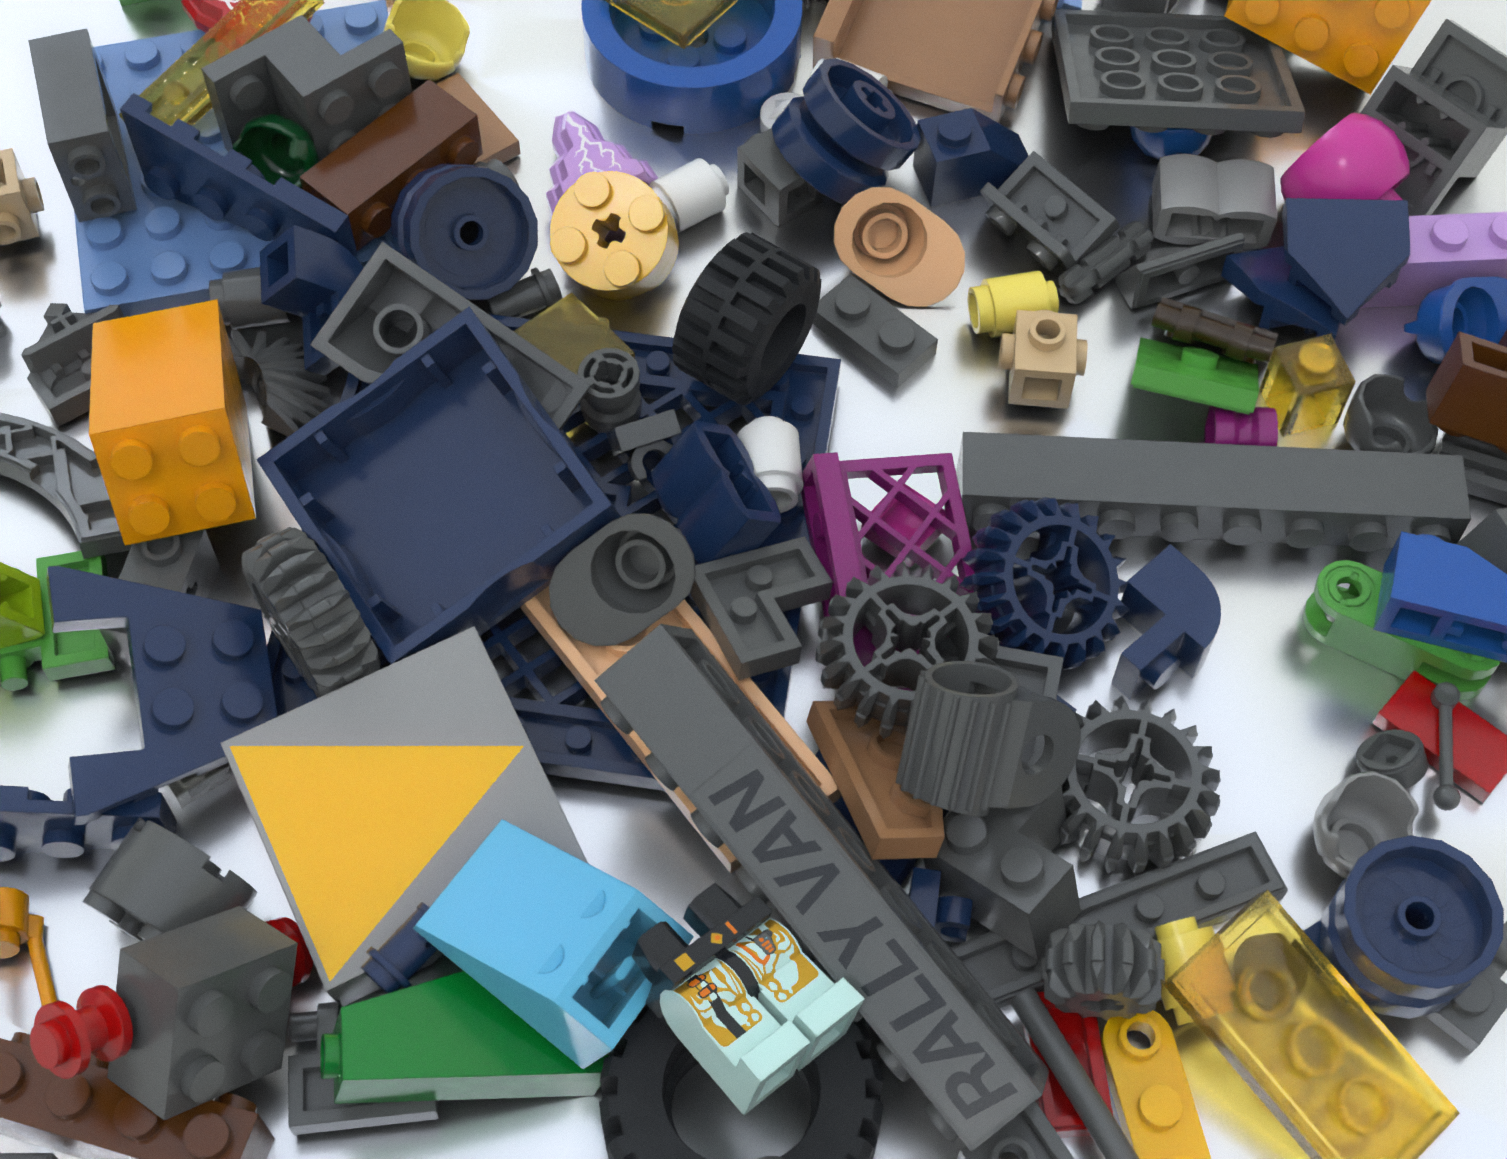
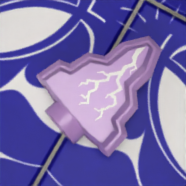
M568 111L555 117L552 147L557 159L549 168L553 187L546 192V200L551 215H553L554 209L565 191L585 173L593 171L623 172L639 178L648 186L652 181L658 179L646 160L633 159L624 145L605 141L597 126L575 111Z

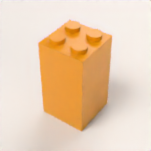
M218 299L93 323L89 437L125 546L256 519L247 405Z

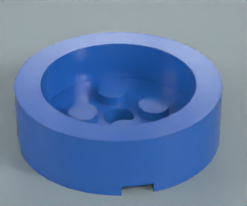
M582 0L581 3L585 60L589 77L600 96L612 108L641 125L652 128L653 123L658 122L667 125L684 126V134H705L725 131L760 117L763 103L773 95L787 93L794 82V73L798 66L799 58H801L802 0ZM685 36L687 40L706 42V44L695 48L682 44V37Z

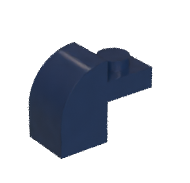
M293 225L260 251L261 304L302 317L305 370L325 376L340 365L313 348L310 344L363 270V266L349 250L335 240Z
M1171 544L1127 581L1128 585L1121 598V602L1130 609L1124 614L1123 618L1142 634L1121 653L1111 682L1129 700L1135 697L1147 685L1154 690L1162 686L1178 667L1193 679L1203 667L1220 625L1221 605L1214 585L1203 571Z

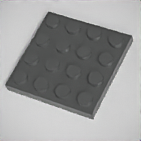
M1056 9L1054 13L1051 32L1067 120L1070 124H1078L1080 127L1089 130L1107 129L1110 125L1135 126L1141 131L1150 133L1163 132L1167 128L1193 129L1205 135H1219L1224 133L1225 130L1250 131L1254 135L1266 138L1278 137L1283 133L1302 132L1305 109L1281 47L1224 16Z

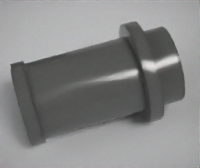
M535 267L531 269L532 276L519 280L508 291L485 299L490 314L522 318L544 308L548 313L554 311V304L562 302L563 297L551 269L548 268L540 272Z

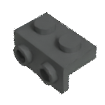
M1035 151L1023 161L998 190L989 182L980 190L990 206L985 212L987 218L1009 237L1015 231H1018L1030 242L1025 247L1028 253L1049 271L1056 265L1064 271L1075 264L1081 266L1079 260L1109 239L1120 227L1113 215Z

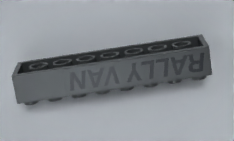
M664 624L658 625L594 680L606 694V697L600 703L612 722L625 734H630L634 730L651 751L645 757V760L655 776L671 791H674L679 786L697 808L690 815L698 830L717 848L725 843L741 863L742 867L736 873L751 896L755 898L758 895L765 904L771 901L789 923L785 927L796 938L802 952L812 962L817 959L835 983L844 977L865 998L853 1021L859 1022L863 1017L882 1040L876 1047L888 1068L903 1082L912 1077L930 1101L924 1105L925 1111L935 1127L946 1139L954 1142L960 1137L972 1152L1042 1096L1050 1071L1049 1068L880 860H872L863 839L692 629Z

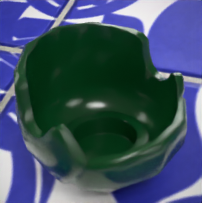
M275 114L253 118L245 125L239 135V139L232 146L234 151L240 152L241 155L252 160V164L260 170L266 181L273 185L282 177L302 189L299 177L319 162L315 144L308 132L297 122Z

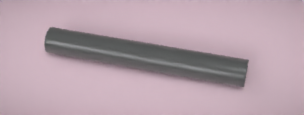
M1031 988L1017 995L1010 1002L1011 1006L1104 1158L1139 1159L1035 989Z

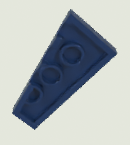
M135 93L120 108L144 176V182L157 196L166 200L175 199L195 207L213 220L219 221L224 219L248 229L250 233L264 241L275 240L291 226L296 225L335 240L356 256L357 250L349 216L282 177L274 185L269 183L260 170L252 164V160L233 149H230L224 157L198 141L200 131L178 118L170 126L150 115L152 103Z
M0 785V862L13 859L15 854L43 852L52 857L73 858L82 855L84 850L112 848L116 851L138 818H142L145 822L147 820L154 822L176 834L177 820L162 792H158L136 803L131 800L103 812L101 818L90 823L75 825L70 788L63 794V801H54L46 794L29 790V787Z

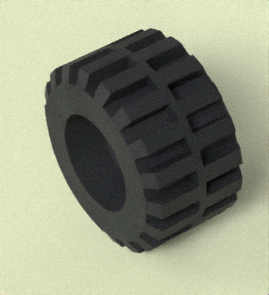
M746 232L740 234L736 239H732L706 265L685 300L673 339L674 365L679 370L738 404L748 405L752 401L755 402L769 391L788 370L809 334L817 313L822 279H820L819 270L753 232L751 234Z

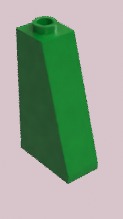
M461 971L341 1007L333 1033H325L321 1037L320 1072L322 1079H334V1104L594 1096L601 1086L600 1076L604 1058L608 1057V1053L585 1069H582L465 971Z

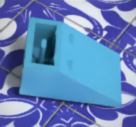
M503 819L496 825L413 927L417 933L582 1069H585L614 1049L646 1003L652 983L645 977L632 958L640 936L659 922L666 921L687 944L694 937L638 889Z

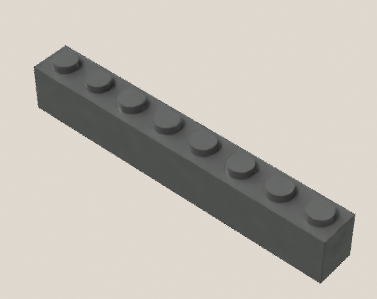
M963 432L957 463V479L967 526L976 530L989 526L987 520L991 519L993 514L1004 509L1009 510L1012 504L1025 499L1037 501L1044 497L1056 498L1058 505L1067 502L1071 504L1078 503L1080 518L1086 515L1099 516L1096 533L1099 535L1105 533L1116 535L1114 539L1140 536L1161 537L1170 542L1202 539L1223 540L1233 545H1249L1255 542L1285 543L1295 548H1312L1318 545L1346 546L1358 551H1375L1381 548L1392 549L1401 531L1415 535H1433L1445 542L1457 544L1471 521L1463 455Z

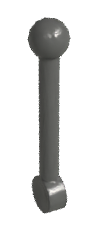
M1442 682L1434 688L1430 697L1431 703L1439 710L1440 786L1434 791L1433 801L1439 809L1451 811L1457 808L1461 799L1460 793L1454 787L1452 717V709L1460 700V691L1452 683Z

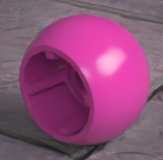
M1353 112L1327 131L1284 172L1280 178L1281 193L1284 201L1286 198L1403 200L1396 193L1395 189L1410 175V164L1404 145L1392 129L1382 121L1367 114Z

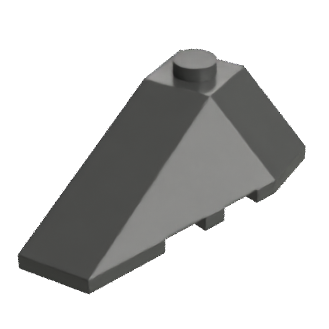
M383 241L310 344L361 381L371 384L384 373L395 359L470 306L560 431L591 387V384Z

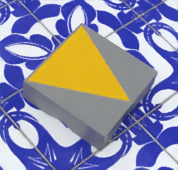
M475 626L220 743L325 991L336 1002L340 1001L342 1007L381 989L360 968L370 958L366 951L371 946L378 950L417 910L416 907L421 902L430 907L502 819L588 863ZM437 950L420 969L433 964L443 953Z

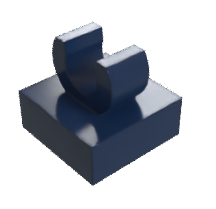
M914 867L908 893L910 899L945 941L965 942L967 929L970 928L973 901L959 896L938 897L941 871Z

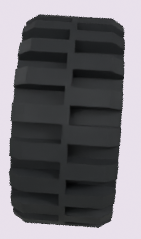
M646 1004L614 1047L613 1056L604 1058L600 1076L602 1100L599 1101L608 1158L706 1159L694 1152L681 1140L672 1117V1100L675 1088L685 1074L699 1062L674 1034L665 1018L659 1019ZM853 1021L844 1036L800 1071L796 1069L795 1074L801 1079L808 1090L811 1106L810 1119L801 1141L780 1157L785 1159H873L884 1105L880 1101L883 1079L879 1061L870 1057L872 1040L862 1021Z

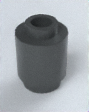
M260 267L223 272L221 279L209 281L210 300L218 299L225 326L231 325L233 330L292 322V313L261 304Z

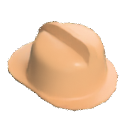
M871 187L855 194L841 208L835 221L834 245L840 260L854 274L890 299L906 306L927 307L943 301L957 288L965 268V251L958 234L943 219L909 195L891 187Z

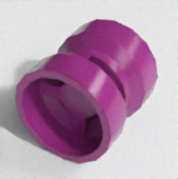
M1209 407L1205 423L1204 443L1277 447L1278 419L1275 408L1255 407L1253 413L1244 414L1219 407Z

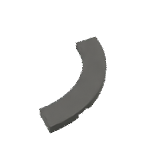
M0 412V475L12 478L34 489L62 512L78 538L83 559L130 550L132 544L124 545L95 452L76 439L52 427L23 417Z

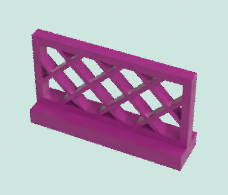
M838 452L812 455L802 472L803 489L801 496L811 547L833 581L830 598L821 601L824 617L830 616L828 613L829 602L835 594L846 596L847 583L852 580L853 576L868 584L867 578H869L870 571L875 568V565L863 557L860 541L869 530H872L900 551L887 571L884 572L889 578L894 573L896 566L905 557H908L922 569L931 564L934 570V578H936L935 581L941 584L946 579L955 575L951 571L957 565L959 577H956L959 585L956 594L962 596L974 592L960 586L965 577L975 572L962 560L969 551H972V545L952 453L839 461ZM937 472L942 498L934 508L903 486L912 474ZM895 475H902L898 481L891 477ZM869 478L888 493L874 513L851 497L848 479ZM893 498L924 520L910 540L879 518ZM943 506L945 508L946 517L939 513ZM856 519L864 524L859 532ZM929 525L936 528L952 541L954 556L946 567L915 545ZM866 626L862 627L853 638L856 654L864 667L872 661L873 653L877 650L871 643L873 634ZM897 688L901 690L913 691L910 688Z

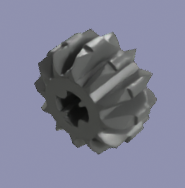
M1100 920L1095 924L1088 925L1075 922L1069 925L1068 929L1060 928L1051 932L1049 942L1046 943L1045 958H1042L1041 981L1044 982V998L1053 1003L1060 1011L1064 1013L1076 1012L1082 1018L1094 1016L1102 1017L1107 1021L1110 1017L1131 1019L1136 1013L1146 1014L1156 1009V1002L1161 1000L1162 984L1165 983V960L1161 957V943L1154 940L1150 932L1142 928L1129 929L1128 925L1124 922L1115 925L1104 924Z

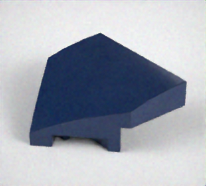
M1286 198L1282 211L1285 262L1291 266L1287 280L1294 286L1305 285L1332 307L1330 315L1346 326L1358 315L1363 305L1383 288H1390L1396 283L1401 268L1408 262L1410 257L1408 200Z
M1284 246L1226 255L1221 276L1255 304L1264 306L1258 327L1270 329L1296 325L1305 328L1304 332L1306 334L1315 333V342L1330 346L1334 345L1340 322L1330 315L1332 307L1305 285L1294 286L1287 280L1291 266L1285 262Z

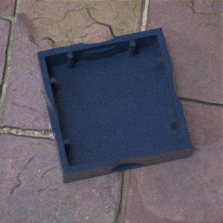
M470 306L395 359L384 373L367 388L340 403L331 405L256 459L301 529L328 556L339 580L349 592L355 607L361 613L360 616L390 664L474 626L479 636L547 588L550 585L555 567L571 550L611 521L622 517Z

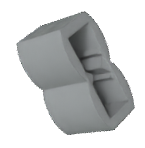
M1186 153L1160 157L1152 183L1153 237L1168 243L1193 245L1207 243L1242 232L1245 237L1242 250L1267 247L1277 222L1274 167L1260 161L1245 158L1215 162L1206 157Z

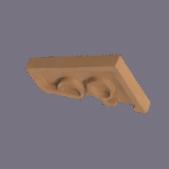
M813 701L806 722L872 860L937 858L945 837L942 808L932 806L921 799H914L913 795L909 792L901 791L902 785L895 783L906 736L904 726L894 725L892 734L883 739L879 733L881 723L879 720L871 718L868 724L860 728L857 727V724L854 722L858 708L856 705L837 711L834 701Z

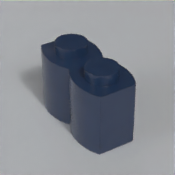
M695 420L652 470V480L658 493L659 503L668 514L677 518L678 528L685 536L697 565L755 550L781 523L780 511L773 496L763 482L754 474L753 463L748 451L738 436L727 425Z

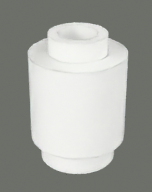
M697 158L652 181L649 185L671 212L677 234L724 210L726 207L725 196L729 194L728 182L721 169L716 164L709 165L701 158Z
M763 416L756 418L743 427L737 436L750 455L754 474L767 487L780 513L786 512L797 504L798 494L803 489L799 433L792 424L778 417Z

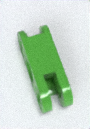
M1351 560L1335 561L1325 566L1320 572L1315 583L1314 592L1304 605L1302 618L1305 628L1311 636L1321 643L1403 680H1406L1415 670L1436 686L1442 682L1452 683L1460 691L1459 701L1470 700L1479 695L1501 663L1498 660L1373 630L1383 573ZM1341 583L1350 584L1348 589L1337 585ZM1325 613L1334 618L1333 623L1326 618Z

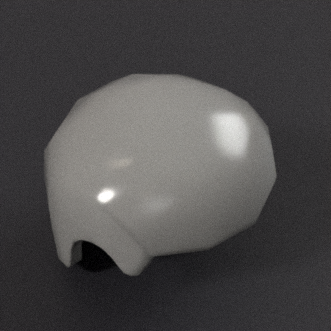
M1375 771L1351 774L1324 795L1315 811L1313 830L1317 852L1323 856L1324 863L1339 876L1346 878L1358 858L1380 842L1409 835L1413 836V822L1419 813V807L1415 799L1394 778Z

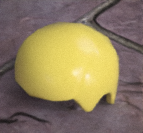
M396 0L384 27V31L391 29L403 41L409 77L420 80L430 79L435 82L455 72L465 54L466 44L470 35L469 25L459 9L446 0Z

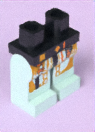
M714 883L694 898L687 906L683 917L700 938L688 945L666 921L659 922L640 936L632 958L645 977L652 983L645 1004L659 1019L665 1018L678 1039L739 1111L745 1115L793 1077L796 1069L798 1071L803 1069L844 1036L865 998L844 977L834 984L802 952L791 932L780 922L770 918L773 911L758 895L742 906L717 883Z

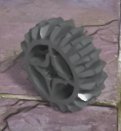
M288 527L279 533L272 532L256 541L254 547L242 553V572L247 579L246 583L253 592L255 601L263 612L264 618L269 623L275 637L285 650L287 657L290 658L299 675H302L308 687L314 691L318 698L380 670L381 660L377 655L378 649L370 637V631L360 616L361 613L355 607L349 592L339 580L336 571L329 565L324 553L318 550L314 541L308 538L305 532L295 527Z
M904 560L896 566L894 577L891 578L878 565L870 571L868 584L853 576L852 580L847 583L846 596L835 594L829 602L828 613L830 616L821 619L819 624L818 636L822 642L817 645L815 658L818 664L826 666L822 670L820 679L823 689H838L834 699L837 711L854 705L858 707L854 718L858 728L868 724L871 718L881 721L879 733L883 739L892 734L894 725L904 726L906 735L920 672L927 671L930 667L944 662L938 651L942 640L947 636L950 637L955 645L959 661L981 662L996 666V663L991 659L995 658L998 653V638L987 635L990 633L993 625L991 613H974L979 603L977 591L958 596L956 591L959 581L956 574L946 579L943 584L933 580L934 570L931 564L921 571L920 577L910 576L909 568ZM864 626L873 634L871 643L877 649L873 653L872 661L865 667L860 662L853 644V638ZM892 686H904L913 691L901 690Z
M1121 695L1118 699L1114 700L1111 712L1106 710L1097 700L1088 706L1085 717L1074 712L1080 725L1081 740L1075 765L1061 786L1067 819L1059 831L1060 845L1068 844L1075 840L1083 843L1079 852L1082 862L1092 858L1094 852L1106 856L1104 865L1107 873L1116 870L1120 859L1127 860L1133 874L1137 876L1139 873L1144 872L1148 858L1158 868L1163 869L1171 865L1174 854L1181 858L1188 857L1196 846L1195 839L1201 840L1207 837L1212 827L1210 817L1216 815L1221 802L1219 799L1220 795L1214 792L1221 782L1220 770L1208 767L1213 758L1212 746H1193L1198 736L1197 726L1193 725L1181 730L1175 727L1174 724L1177 719L1175 708L1164 713L1162 718L1151 714L1153 708L1149 698L1140 704L1138 711L1130 710ZM1109 748H1125L1116 754L1098 752ZM1097 752L1095 758L1090 756L1091 754ZM1153 758H1154L1156 761H1158L1163 767H1160V766L1153 760ZM1131 767L1133 772L1130 783L1136 787L1133 789L1127 804L1124 801L1127 787L1121 783L1125 779L1128 768ZM1088 799L1099 803L1104 808L1106 814L1098 810ZM1162 812L1171 814L1153 823H1131L1136 817L1142 815L1160 817Z

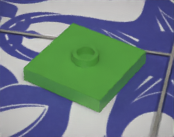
M1140 337L1130 384L1134 388L1250 414L1254 412L1259 394L1258 364L1220 356L1202 348L1181 347Z

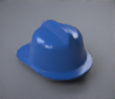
M1498 276L1463 277L1454 281L1452 285L1440 287L1429 292L1420 303L1416 320L1404 324V332L1416 335L1417 343L1423 356L1431 363L1437 365L1441 364L1459 331L1498 344L1507 330V279Z

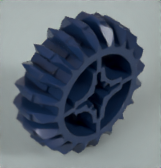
M1047 497L1037 501L1025 499L1012 504L1009 510L1004 509L993 514L991 519L987 520L989 526L979 529L972 537L977 549L969 551L962 560L975 573L965 577L960 586L970 591H977L979 603L974 613H991L993 625L990 633L987 635H995L998 638L999 646L1063 657L1062 668L1068 670L1081 666L1082 662H1085L1087 659L1099 656L1101 652L1105 651L1104 642L1113 640L1116 635L1121 633L1114 620L1122 618L1130 609L1118 599V594H1122L1125 591L1128 583L1118 578L1117 569L1127 559L1118 556L1113 557L1109 550L1116 535L1105 533L1099 536L1096 533L1099 516L1086 515L1080 518L1078 503L1071 504L1067 502L1058 505L1056 498ZM1027 537L1039 539L1037 551L1030 553L1028 559L1022 560L1016 557L1019 547ZM1069 609L1075 612L1072 621L1063 633L1052 632L1055 620L1062 618L1064 610Z

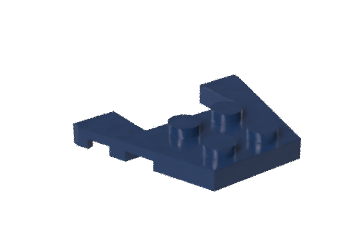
M48 566L46 579L53 633L110 628L126 629L142 749L69 757L68 772L75 825H83L101 818L103 812L131 800L136 803L158 793L159 788L194 773L199 776L229 763L220 744L221 742L278 717L261 609L71 568Z

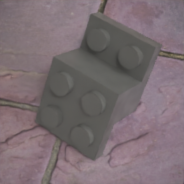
M302 14L201 68L222 140L228 152L232 149L236 140L239 139V135L249 121L253 118L275 114L297 122L308 132L315 144L320 162L412 93L404 44L391 29L340 55Z
M1445 19L1413 68L1392 65L1361 111V114H1367L1382 121L1395 132L1404 145L1409 159L1410 175L1395 191L1403 200H1408L1409 216L1432 215L1457 178H1476L1507 135V55L1450 19Z

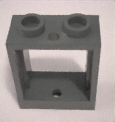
M88 28L28 40L47 145L78 221L83 222L96 218H105L137 210L117 110Z

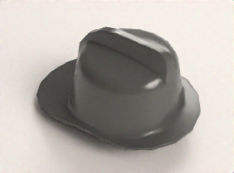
M627 514L611 521L571 550L555 567L549 585L550 607L559 625L573 638L593 646L620 644L638 635L661 617L675 609L687 597L696 576L694 554L685 536L679 528H675L670 522L651 514Z

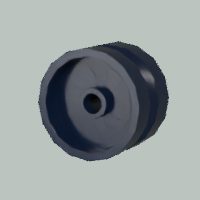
M837 58L826 59L820 64L803 87L804 96L793 98L771 127L774 142L792 168L820 193L844 205L857 193L871 187H884L889 177L888 171L899 169L918 148L921 140L918 126L911 114L886 86L856 65Z
M439 164L418 173L401 190L391 214V241L397 252L467 300L489 299L510 290L529 270L538 247V220L529 197L511 178L486 167L469 164ZM468 222L469 226L462 229L467 235V237L462 241L460 237V229L463 226V224Z
M1409 835L1382 841L1358 858L1347 877L1332 895L1321 916L1320 947L1330 974L1350 998L1378 1014L1411 1019L1442 1010L1459 997L1471 985L1472 981L1491 965L1503 940L1504 908L1492 879L1471 856L1442 840Z

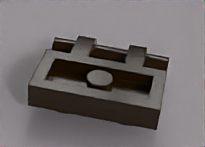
M1162 297L1161 302L1158 303L1151 326L1165 330L1164 335L1174 340L1198 346L1199 341L1222 348L1221 354L1252 364H1255L1256 360L1269 363L1278 337V333Z

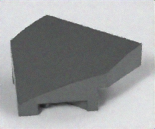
M50 303L43 315L47 326L39 341L23 350L21 356L30 371L27 380L58 427L90 410L93 323L123 318L124 315L119 305H109L96 313L85 314L72 312L66 303Z

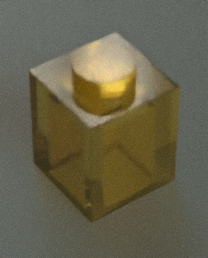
M1327 334L1274 347L1259 391L1267 407L1275 408L1278 429L1282 437L1337 424L1356 381L1332 335Z

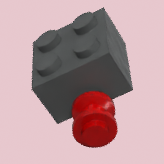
M237 906L121 948L116 992L106 985H96L84 990L80 994L76 1010L70 1004L61 1000L40 1007L34 1019V1027L30 1032L31 1050L35 1059L42 1067L49 1069L53 1074L63 1079H70L82 1074L89 1066L91 1053L96 1058L109 1062L107 1078L165 1121L282 1068L292 987L304 983L309 978L313 967V960L295 921L287 917H278L264 922L243 907Z

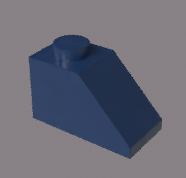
M973 108L917 121L921 140L918 148L914 151L913 168L930 207L982 196L980 190L987 182L998 190L1029 156L1019 134Z

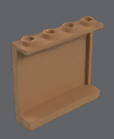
M829 0L813 35V68L820 59L839 58L887 76V88L892 90L893 94L949 112L973 108L1000 124L1006 107L1016 109L1026 80V77L1020 75L1024 63L1031 65L1035 63L1044 35L1043 32L1038 31L1042 19L1051 22L1059 0Z

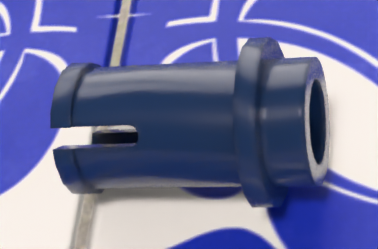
M423 902L416 907L417 910L378 950L371 946L366 951L370 958L360 968L386 994L398 991L401 988L411 987L412 984L408 980L438 950L413 929L429 909V906Z

